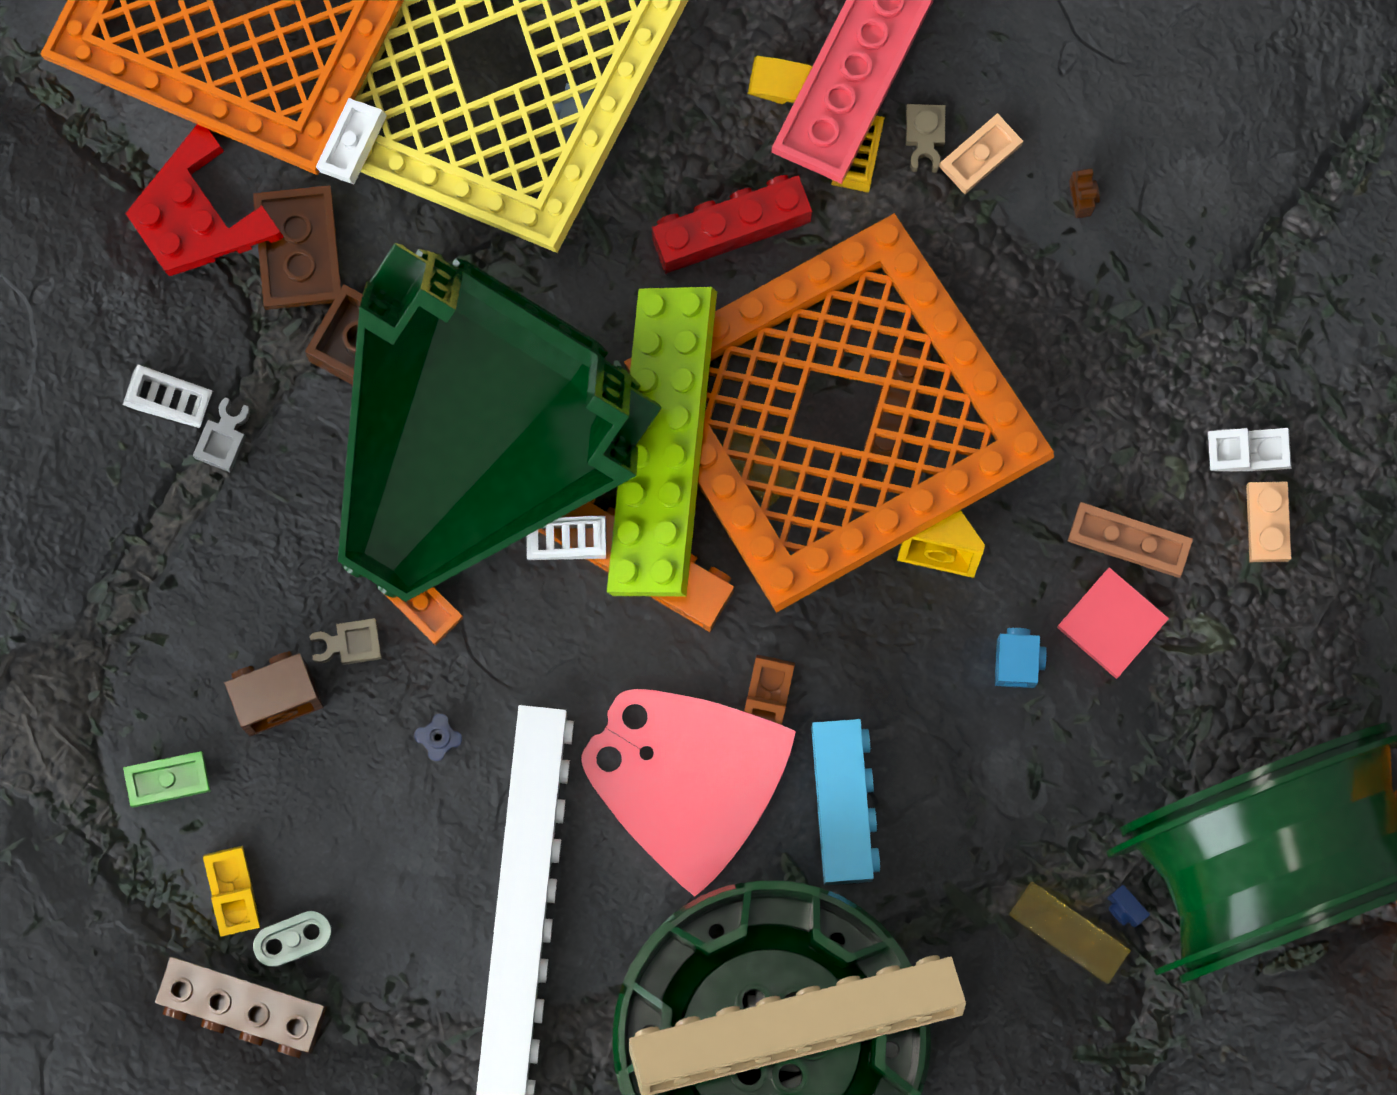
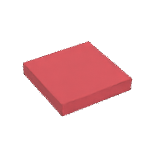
M1109 567L1057 628L1117 679L1169 618Z

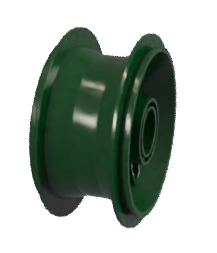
M1390 722L1344 735L1269 763L1171 803L1120 828L1122 837L1131 836L1132 838L1107 851L1108 857L1113 858L1139 850L1164 878L1180 917L1181 959L1155 969L1156 976L1184 966L1186 973L1180 975L1179 978L1181 983H1185L1397 900V799L1392 789L1391 750L1397 747V734L1390 737L1386 736V734L1393 730Z

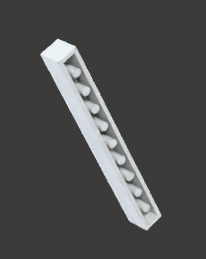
M523 705L518 707L476 1095L535 1094L536 1080H528L530 1063L537 1064L539 1057L540 1040L533 1039L534 1023L542 1024L544 999H537L538 984L546 983L549 959H542L541 956L543 942H551L553 919H546L547 902L555 903L557 879H550L551 863H559L561 839H554L556 823L563 824L565 813V800L558 799L560 783H568L570 760L562 759L564 744H572L574 721L567 720V711L563 709Z

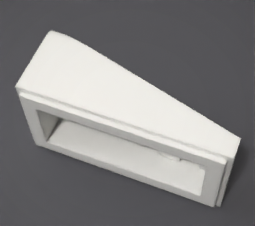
M137 365L123 405L200 428L212 390ZM144 381L151 382L146 399L139 397ZM159 385L167 387L161 404L154 402ZM178 390L182 391L175 410L169 408L174 391ZM190 394L197 396L191 415L184 413Z
M606 516L561 517L540 528L546 529V550H538V530L527 535V560L607 559ZM554 528H562V549H554ZM570 528H578V548H570ZM586 528H593L594 547H586Z

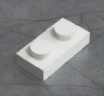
M348 98L316 168L323 174L355 184L387 117L384 111Z

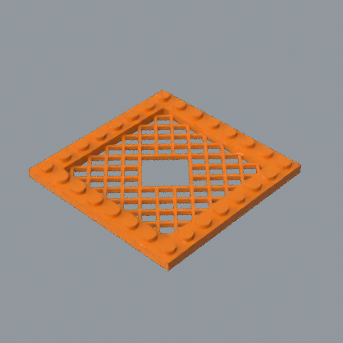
M67 0L40 54L47 61L318 175L320 171L316 168V165L348 98L355 100L404 0H352L335 8H332L329 0H323L327 11L308 18L301 4V1L304 0H281L223 23L220 21L213 0H207V2L188 9L184 0H178L181 11L165 18H161L156 2L161 0H138L127 4L126 0H120L122 7L111 11L110 9L115 0ZM296 4L301 21L281 28L275 11ZM150 5L156 21L136 28L131 12ZM210 9L215 26L196 33L190 16ZM352 10L341 32L335 16ZM125 14L130 31L111 38L105 22ZM270 14L275 30L255 37L250 21ZM330 18L336 35L315 42L310 25ZM184 19L190 35L170 43L165 26ZM244 24L250 40L230 47L224 31ZM304 28L310 45L290 52L284 35ZM100 29L105 40L97 37ZM159 29L164 45L144 52L139 36ZM219 33L224 50L204 57L199 40ZM279 38L284 55L264 62L258 45ZM134 39L138 54L117 46V44ZM193 43L198 60L179 67L173 50ZM335 44L324 66L319 50ZM253 48L259 64L238 71L233 55ZM313 52L319 69L299 76L293 59ZM168 53L172 68L150 59ZM227 57L233 74L213 81L207 65ZM287 62L293 79L273 86L267 69ZM202 67L207 83L184 73ZM262 72L267 89L247 96L242 79ZM318 78L307 100L302 84ZM236 82L242 98L219 88ZM296 86L302 103L282 110L276 94ZM270 96L276 112L253 102ZM301 112L298 121L288 118Z
M895 213L715 311L710 362L722 355L723 358L719 369L709 368V375L716 377L712 392L707 393L706 398L708 405L704 418L698 486L776 613L1054 458L1053 449ZM882 268L886 275L877 274L873 272ZM859 280L855 294L840 291ZM866 280L886 284L881 300L862 296ZM892 286H894L905 304L888 301ZM825 299L821 313L805 310ZM832 299L852 302L848 318L828 315ZM859 304L878 307L874 324L854 320ZM886 309L905 313L901 329L881 325ZM912 315L925 334L907 331ZM799 317L818 321L813 337L794 333ZM791 318L787 332L772 329L774 326ZM825 322L845 326L840 342L821 339ZM852 328L871 332L867 348L847 344ZM878 333L898 337L894 353L874 350ZM757 336L753 350L738 347ZM765 336L784 339L779 356L760 352ZM905 339L925 343L920 359L900 355ZM791 341L811 345L806 361L787 357ZM931 345H933L945 364L927 360ZM818 347L837 350L833 367L813 363ZM844 352L864 356L859 372L840 368ZM731 354L750 358L746 374L726 371ZM871 357L891 361L886 378L866 374ZM631 358L624 361L626 369L629 372V374ZM757 360L777 364L772 380L753 376ZM898 363L917 367L913 383L893 379ZM784 365L803 369L799 385L779 382ZM925 368L945 372L940 389L920 385ZM810 371L883 386L864 451L790 436ZM951 374L965 394L947 390ZM723 379L743 382L738 399L718 395ZM750 384L769 388L764 404L745 400ZM890 387L910 391L906 408L886 404ZM776 389L796 393L791 410L771 406ZM917 393L937 397L933 413L913 409ZM944 398L964 402L960 419L940 415ZM716 403L735 407L730 423L711 419ZM971 404L984 424L967 421ZM742 408L762 412L757 429L737 425ZM883 412L903 416L898 432L878 428ZM769 414L788 418L783 434L764 431ZM910 417L930 421L925 438L905 434ZM937 423L957 427L953 444L932 440ZM711 428L727 431L723 447ZM964 429L984 433L980 449L960 445ZM734 433L754 437L749 453L730 450ZM992 434L996 441L988 445ZM876 436L896 440L891 457L871 453ZM761 438L781 442L776 459L756 455ZM903 442L923 446L918 463L898 459ZM788 444L807 448L802 465L783 461ZM930 448L950 452L945 469L925 465ZM814 450L834 454L830 470L810 467ZM957 453L968 455V457L954 464ZM841 455L861 459L857 476L837 472ZM730 458L746 461L742 477ZM868 461L888 465L884 482L863 478ZM753 463L773 467L768 484L748 480ZM895 467L915 471L911 488L890 484ZM780 469L800 473L795 490L775 486ZM922 473L934 475L920 483ZM807 474L827 478L822 496L802 491ZM834 480L854 484L849 501L829 497ZM861 486L881 490L876 507L856 503ZM749 489L765 492L761 508ZM888 492L900 494L885 502ZM772 494L792 498L787 515L767 511ZM799 499L819 503L814 521L794 516ZM826 505L846 509L842 526L821 522ZM853 511L866 513L851 521ZM768 519L784 522L780 538ZM792 524L811 528L807 546L787 542ZM819 530L830 532V534L816 541ZM787 550L794 551L795 553L790 555Z

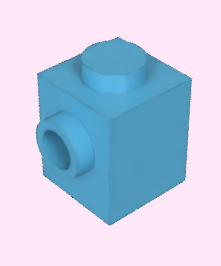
M1008 628L1007 634L1000 633L997 638L995 686L1035 688L1038 684L1039 670H1045L1046 647L1040 646V636L1030 635L1031 630L1026 628Z

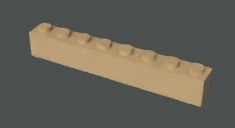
M938 955L928 956L917 961L915 966L900 969V966L897 965L885 967L879 970L876 976L861 979L860 976H849L839 980L836 986L821 989L820 986H810L799 990L796 993L797 996L780 999L779 996H770L759 1000L754 1007L741 1010L739 1006H731L719 1010L714 1017L700 1020V1017L692 1016L678 1021L675 1027L660 1030L659 1027H648L635 1033V1037L629 1038V1052L641 1095H654L877 1038L881 1035H888L963 1016L966 1001L952 956L940 959Z

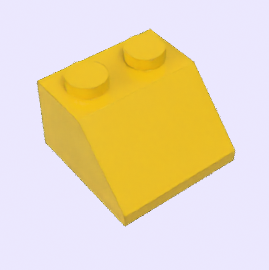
M960 510L902 542L897 561L974 578L984 552L985 544Z

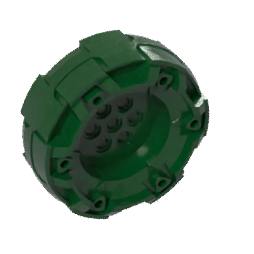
M754 881L729 885L704 894L680 908L652 933L639 950L623 981L615 1007L612 1034L614 1067L621 1094L641 1095L629 1052V1038L635 1037V1033L642 1030L645 1026L650 1025L663 1030L675 1027L678 1021L687 1017L698 1016L702 1020L716 1016L719 1010L727 1007L739 1006L741 1010L745 1009L742 1005V997L745 993L752 990L760 992L764 998L779 996L780 999H784L787 995L797 993L806 987L820 986L821 989L836 986L839 980L849 976H860L861 979L876 976V973L885 967L897 965L900 966V969L912 965L895 939L873 916L860 906L831 891L789 881ZM718 925L723 928L724 935L714 940L709 935V929L712 926ZM833 934L841 935L844 939L843 946L841 947L829 939L830 936ZM930 1024L759 1067L761 1077L753 1085L743 1084L738 1079L736 1073L654 1095H921L929 1068L931 1028ZM887 1042H892L898 1047V1053L893 1058L886 1056ZM784 1065H794L800 1070L802 1077L797 1087L786 1088L780 1083L778 1074Z

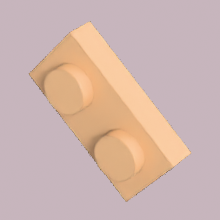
M997 113L940 162L939 167L964 194H967L1021 147L1023 140Z
M1249 482L1246 485L1249 561L1289 562L1291 560L1288 482Z

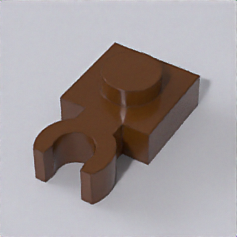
M1092 168L1074 171L1069 180L1076 219L1090 217L1094 211L1095 204L1100 202L1097 181L1092 180Z

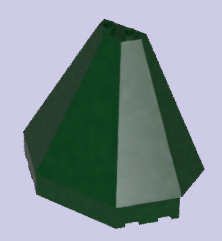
M394 243L371 280L366 281L359 306L337 561L351 575L359 578L363 576L375 583L383 594L392 598L397 596L406 602L637 476L638 447L636 445L662 407L655 400L648 398L638 391L641 385L622 366H614L605 360L609 352L599 342L473 264L455 258L452 264H449L438 253L418 249L415 254L403 245Z

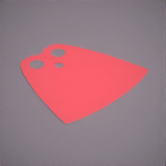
M632 689L623 691L615 698L608 710V725L605 730L591 737L581 756L583 769L596 792L628 833L660 866L695 897L723 871L756 826L785 770L796 731L770 720L708 700L656 690ZM638 704L645 708L648 719L642 728L630 729L624 724L622 714L627 706ZM608 746L616 748L622 757L620 766L612 772L602 770L598 766L596 758L598 752ZM645 746L651 747L654 752L653 757L650 760L642 759L640 757L641 748Z

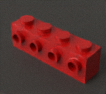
M781 175L769 180L766 183L767 187L752 191V188H744L731 194L730 200L716 204L715 201H707L694 207V212L679 217V214L676 213L659 219L657 225L652 227V240L665 274L810 223L812 209L799 175L789 178L788 175Z

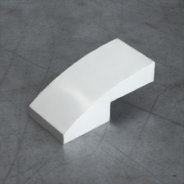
M1248 428L1208 431L1211 471L1292 469L1288 428L1248 431Z

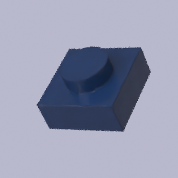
M1124 885L1118 887L1107 897L1112 903L1108 909L1124 926L1129 922L1134 928L1150 915Z

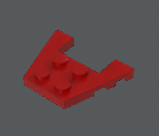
M198 124L125 213L168 276L215 262L217 257L235 251L240 254L252 250L253 245L268 240L270 243L284 238L263 206L257 208L232 227L228 228L192 177L194 172L224 152L210 130Z

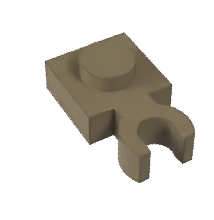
M907 104L905 146H917L910 160L911 171L917 172L918 160L926 157L932 162V172L937 173L940 165V156L934 149V146L944 147L945 105Z
M376 618L336 624L337 636H330L321 631L310 635L311 642L324 641L327 643V649L323 654L312 655L315 663H326L337 654L341 655L343 665L382 659Z

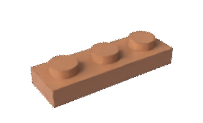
M1080 502L1067 541L1180 578L1193 539Z

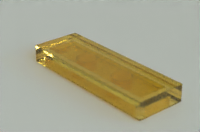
M1030 882L1008 914L1011 918L1106 984L1110 982L1131 951L1033 882Z

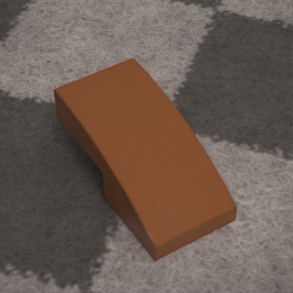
M756 655L744 712L782 725L795 663Z

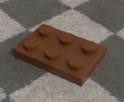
M331 185L253 193L254 210L263 206L284 236L281 240L270 243L268 240L258 244L265 310L333 303L341 289Z

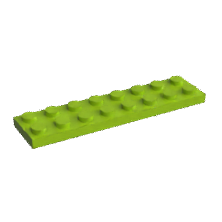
M712 287L643 288L638 291L630 375L641 385L638 391L648 398L655 400L662 409L636 445L638 447L637 476L619 485L617 489L607 593L612 596H687L717 291Z

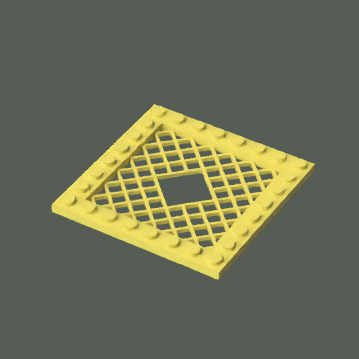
M404 0L355 98L356 101L362 103L373 99L376 108L384 111L380 96L399 89L403 104L384 111L387 115L382 125L385 137L377 136L360 172L558 253L688 0H641L638 7L635 0H628L631 11L614 18L611 17L607 5L608 2L613 0H590L581 5H578L577 0H570L573 8L554 16L549 0H526L521 3L520 0H513L514 6L497 13L494 11L491 0H455V4L438 11L434 0H427L431 14L412 21L408 6L422 0ZM484 1L489 16L470 23L465 9ZM543 4L547 18L528 26L523 11ZM601 6L606 21L586 28L582 13ZM459 12L464 26L445 34L440 19ZM517 14L537 76L467 104L448 42ZM404 15L406 24L397 27ZM576 16L580 31L561 39L556 24ZM630 20L619 40L615 26ZM434 22L438 37L420 44L415 29ZM550 27L555 42L535 49L531 34ZM609 29L614 44L594 52L590 36ZM409 32L413 47L394 54L390 39ZM584 40L588 55L569 62L564 47ZM442 45L446 60L427 67L422 52ZM386 49L388 57L380 60L382 54ZM558 50L563 65L543 73L539 57ZM613 54L602 74L597 60ZM416 55L421 70L402 77L398 62ZM591 63L596 78L577 86L572 70ZM391 66L396 80L377 88L373 72ZM449 68L453 83L434 90L430 75ZM566 73L570 89L551 96L546 81ZM424 78L428 94L409 101L405 86ZM368 83L371 91L362 94ZM540 84L545 99L525 106L521 91ZM595 88L584 108L580 94ZM456 91L461 107L442 114L437 99ZM515 94L519 110L500 117L496 101ZM574 97L578 112L559 120L554 104ZM431 102L436 117L417 124L412 109ZM489 104L494 120L475 127L470 112ZM548 107L553 123L533 130L529 114ZM406 112L410 127L391 134L387 119ZM464 115L468 130L449 138L445 122ZM523 118L527 133L508 140L503 125ZM577 122L566 143L562 128ZM439 125L443 140L424 148L420 132ZM497 128L501 144L482 151L478 135ZM556 131L560 147L541 154L536 138ZM413 135L418 150L398 143V141ZM471 138L476 154L457 161L452 146ZM530 141L535 157L515 164L511 149ZM446 149L450 163L430 155ZM505 152L509 167L490 175L485 159ZM559 156L550 176H548L544 162ZM479 162L484 177L462 168ZM538 165L543 181L523 188L519 172ZM512 175L517 191L496 182ZM541 191L538 199L529 196Z

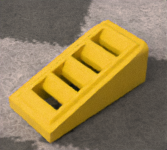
M875 117L871 125L875 126L874 132H868L864 139L872 141L871 147L861 145L858 153L869 155L868 160L855 158L852 166L866 168L865 174L848 171L842 184L832 180L831 185L869 193L884 117Z

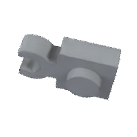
M225 397L219 405V415L221 417L219 424L210 420L207 421L193 457L231 473L246 438L245 434L236 430L248 421L250 408L244 405L241 413L238 416L232 417L228 415L231 401Z

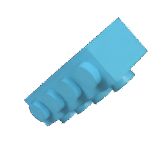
M861 719L813 722L811 732L824 885L872 882L874 879L873 872H880L879 849L871 848L870 832H877L875 808H868L867 793L874 791L872 768L865 769L863 753H870L869 729H861Z

